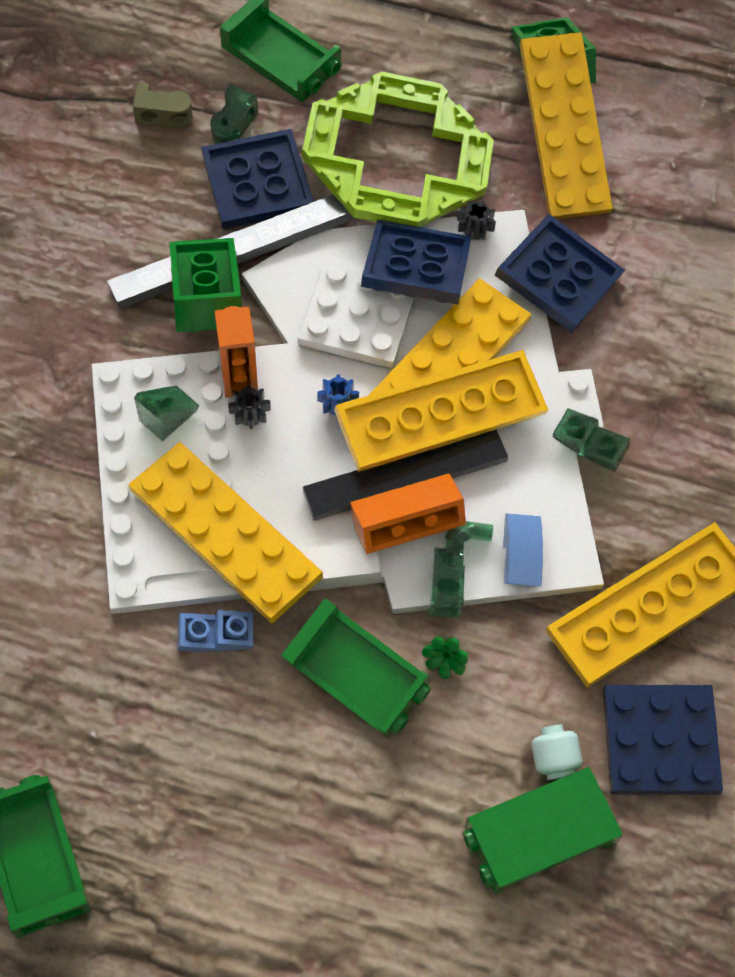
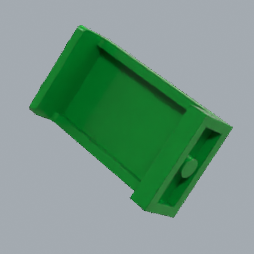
M249 0L220 26L222 48L300 102H304L310 95L316 94L322 84L329 77H334L341 69V48L335 45L330 50L326 49L269 10V0Z
M326 598L281 655L289 664L386 738H389L392 733L398 735L410 718L406 715L414 703L418 706L421 705L432 689L428 686L432 681L428 674L424 671L421 672L339 611L337 606Z
M590 766L467 817L465 823L466 830L462 832L470 853L476 851L482 864L478 866V871L486 888L492 887L495 895L502 893L506 887L597 848L603 847V849L611 847L617 844L623 836Z
M32 775L20 780L17 786L6 790L0 788V886L9 914L7 919L10 930L17 939L91 911L56 794L48 776Z

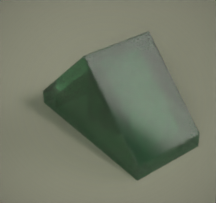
M177 385L137 392L134 397L139 421L161 441H164L190 418L200 406Z

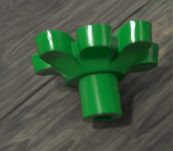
M435 637L431 641L432 645H426L423 648L422 655L428 658L425 665L430 670L439 667V677L449 679L452 670L458 675H462L465 672L468 654L459 649L460 641L458 639L447 638L445 641L442 637Z

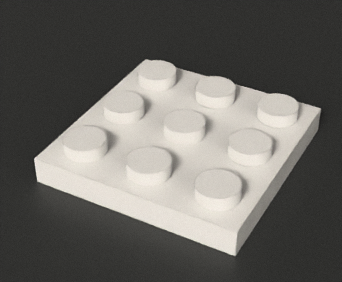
M325 259L297 338L298 345L393 369L415 297L361 287L364 268Z

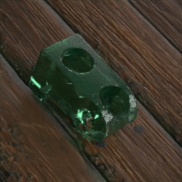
M230 83L224 92L226 104L210 120L214 144L240 139L258 114L257 95Z
M434 548L428 616L460 618L464 605L465 566H463V549Z

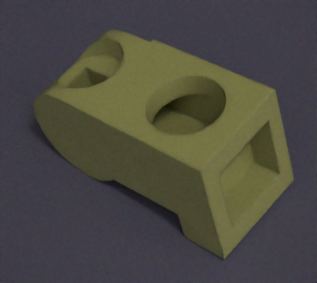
M137 83L133 102L135 124L180 128L191 123L193 119L191 98L186 92L180 90L170 93L151 91L149 83Z

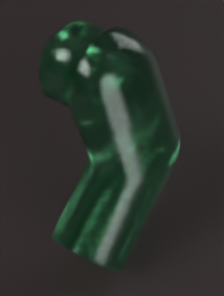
M466 521V525L448 530L445 535V539H447L446 549L449 552L461 553L464 550V542L470 539L491 541L493 524Z

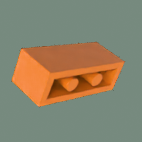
M230 306L223 310L214 311L225 398L233 397L234 390L239 392L246 388V385H250L251 388L258 390L255 341L249 306Z
M450 474L350 502L354 529L366 554L466 525L464 498Z

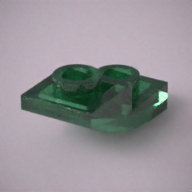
M567 408L553 432V438L570 450L615 472L630 447V438L599 427L598 419Z

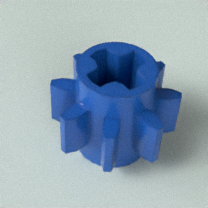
M337 374L335 378L329 381L323 379V390L317 391V401L323 403L324 414L329 412L336 415L334 411L336 405L359 398V391L353 390V379L348 381L340 377V374Z

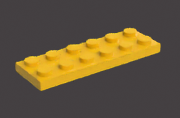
M582 32L521 39L519 45L548 214L555 219H565L610 213L613 208Z
M479 278L459 299V304H454L369 395L496 358L530 321L531 313Z
M524 350L336 405L334 409L358 472L545 415L549 410Z
M178 442L128 484L130 491L271 624L323 579V571L181 442Z
M714 522L547 626L545 632L588 688L734 595L735 547Z

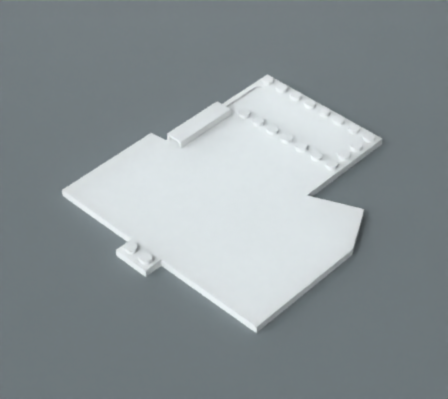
M525 210L495 212V231H487L485 240H471L460 298L481 278L531 313L530 321L497 357L524 350L549 410L545 415L497 429L508 455L507 462L453 478L464 498L466 525L366 554L354 529L351 510L313 521L303 494V486L357 470L336 415L329 412L324 414L323 403L317 401V391L323 390V379L329 381L335 378L337 374H340V377L348 381L354 380L353 390L359 391V398L368 396L454 305L415 297L393 369L298 345L297 338L325 259L364 268L376 224L325 230L293 243L242 273V281L284 342V344L255 347L258 390L263 388L264 400L267 399L271 402V410L265 412L266 423L259 422L257 425H254L253 429L242 423L235 425V414H229L228 403L234 402L233 397L225 398L219 350L92 364L111 614L244 599L129 489L128 484L178 442L187 447L323 571V579L309 591L384 582L392 614L601 590L604 583L572 437L602 433L604 428L591 369L559 372L547 314L494 275L497 268L529 235ZM457 216L438 218L422 227L465 235L464 232H458L459 221H457ZM505 513L541 516L543 536L542 587L504 584L506 548H503ZM434 558H438L439 563L442 562V559H447L445 563H449V559L450 563L456 559L454 576L456 577L457 575V578L460 562V579L457 585L459 590L457 592L451 591V587H453L451 578H454V576L448 573L445 574L447 576L440 575L442 572H440L439 567V572L435 568V576L439 577L440 584L443 587L450 588V591L433 590ZM454 563L450 565L449 573H453Z

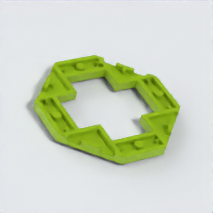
M379 72L371 76V81L362 85L355 83L338 91L337 96L327 101L321 99L312 103L301 158L354 218L377 222V219L423 227L466 205L467 201L472 202L485 195L494 140L487 132L481 133L474 125V118L460 104H454L448 97L449 92L442 84ZM376 102L435 114L432 137L461 142L456 180L426 174L421 197L360 185L364 161L334 155L341 118L372 124Z

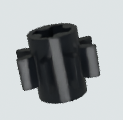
M467 201L466 210H458V232H464L466 236H471V240H485L487 231H495V209H489L484 201Z
M246 385V388L239 392L233 391L234 402L228 403L229 414H235V425L242 423L253 429L254 425H257L259 422H267L265 412L271 410V402L267 399L264 400L263 388L256 390L251 388L250 385Z

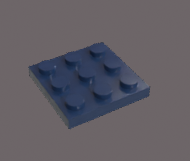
M292 129L201 147L203 161L222 229L268 220L314 202Z
M548 214L497 268L494 275L573 333L621 278L625 269Z
M377 219L362 274L361 287L458 305L472 237Z
M713 685L604 686L603 698L610 795H720L722 793L723 784Z

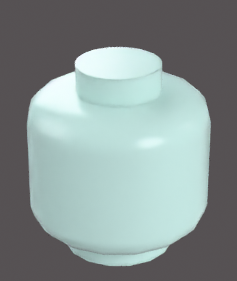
M563 724L541 728L542 735L535 737L531 742L537 772L546 775L547 780L563 778L575 773V769H578L583 764L577 734L573 731H564Z

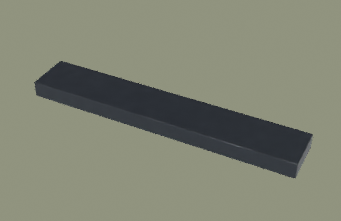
M496 429L360 472L355 470L303 486V494L313 521L351 510L350 502L445 474H450L453 479L507 462L508 455Z

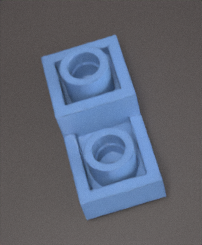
M505 513L503 548H506L504 584L542 587L543 536L541 516Z
M218 610L216 615L179 614L177 651L218 652L243 650L253 647V612Z

